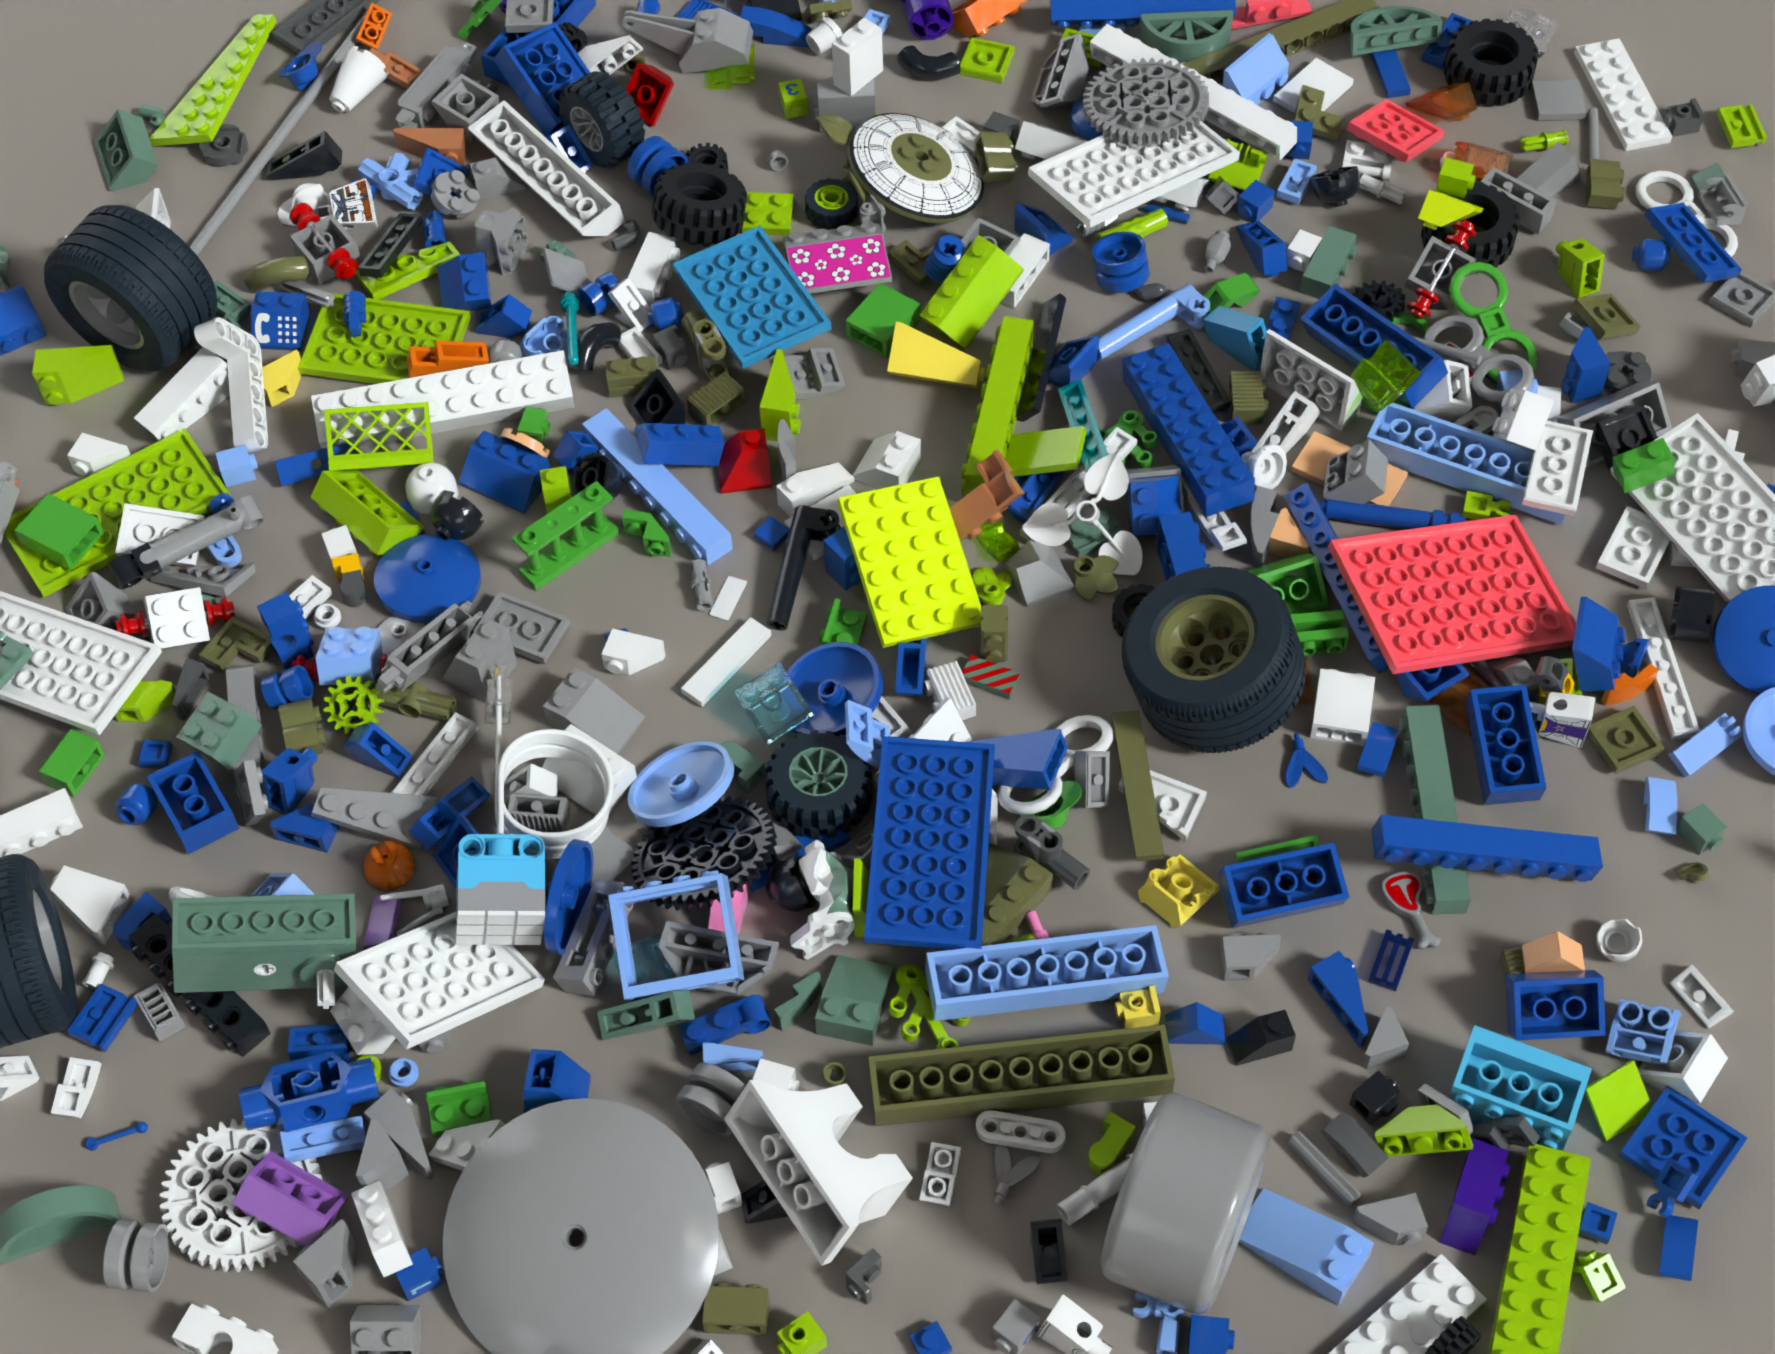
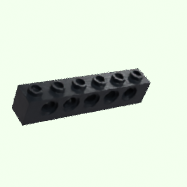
M157 914L129 935L134 945L131 948L133 954L141 962L146 959L150 963L148 967L159 980L164 977L168 981L166 984L168 989L176 997L182 995L186 999L184 1002L186 1007L194 1015L200 1013L204 1017L202 1020L204 1025L213 1034L218 1031L223 1036L221 1038L222 1043L231 1052L236 1049L244 1057L271 1034L265 1021L235 991L174 993L172 929ZM165 949L163 952L157 953L159 950ZM220 1002L217 1006L210 1007L213 1003ZM238 1020L234 1025H228L231 1021Z

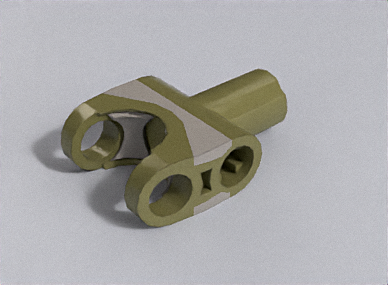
M693 310L686 313L681 323L695 346L698 366L707 381L709 382L713 378L712 373L726 372L729 375L728 367L723 358L726 355V345L716 325L711 320L704 319L699 311Z

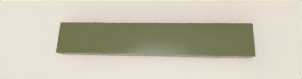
M1139 710L1112 712L1111 719L1135 861L1164 859V848Z

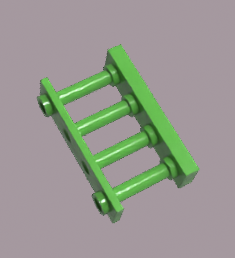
M597 481L512 537V541L530 559V562L521 567L519 572L535 591L619 535L618 528L602 513V507L611 502L613 496ZM592 515L593 519L581 526V521ZM569 529L572 530L570 535L560 540L562 534ZM550 543L551 548L539 555V550Z

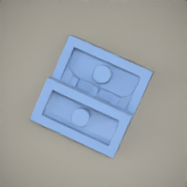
M847 700L845 702L846 743L862 760L880 770L883 736H890V726L872 719V709Z

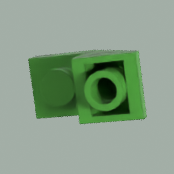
M1245 272L1216 283L1203 296L1210 301V309L1208 311L1210 314L1218 306L1229 308L1233 303L1243 308L1261 290Z
M625 509L622 516L625 533L634 536L642 535L646 554L671 557L670 538L651 513Z

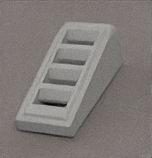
M160 981L134 995L159 1042L186 1028ZM157 992H160L158 996L144 1003L143 1000L156 994ZM164 999V1002L148 1010L149 1006ZM168 1006L169 1009H167V1010L161 1012L160 1014H158V1015L152 1017L153 1014L157 1013L158 1011H160V1010H162V1009H164V1008H166V1007ZM170 1014L173 1015L172 1017L164 1020L163 1022L156 1024V1022L169 1016Z

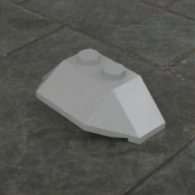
M1080 33L1060 39L1057 48L1049 55L1041 67L1030 100L1034 105L1042 108H1055L1072 105L1080 99L1089 70L1083 38Z
M666 921L659 949L676 978L731 967L725 932ZM737 934L744 980L699 989L738 996L772 971L779 942Z

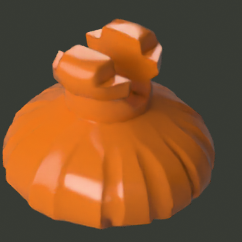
M384 841L378 844V846L371 848L363 862L365 879L373 887L380 890H394L405 885L412 878L416 868L412 852L403 844L393 841Z

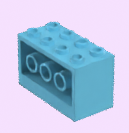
M1474 1025L1448 1098L1467 1109L1471 1122L1476 1124L1496 1118L1524 1116L1540 1136L1536 1144L1563 1151L1572 1132L1592 1068Z

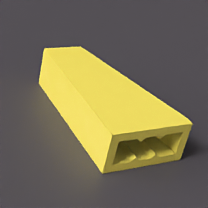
M896 322L887 369L890 375L978 389L980 382L984 383L986 368H983L981 360L904 323Z

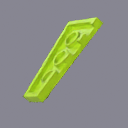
M446 242L421 249L419 254L415 256L407 254L398 256V260L393 262L382 278L360 276L358 269L355 277L373 299H382L438 273V266L460 255V253L451 242Z

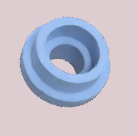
M407 1058L397 1059L389 1069V1078L397 1087H408L415 1083L419 1076V1069L416 1063ZM403 1071L409 1072L407 1076H399Z

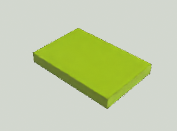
M1077 426L1011 435L1005 460L1013 470L1012 476L1078 469L1087 433L1085 427Z

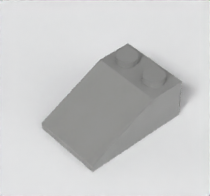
M575 666L543 705L547 724L558 730H566L572 724L616 754H619L645 720L643 714L599 679Z

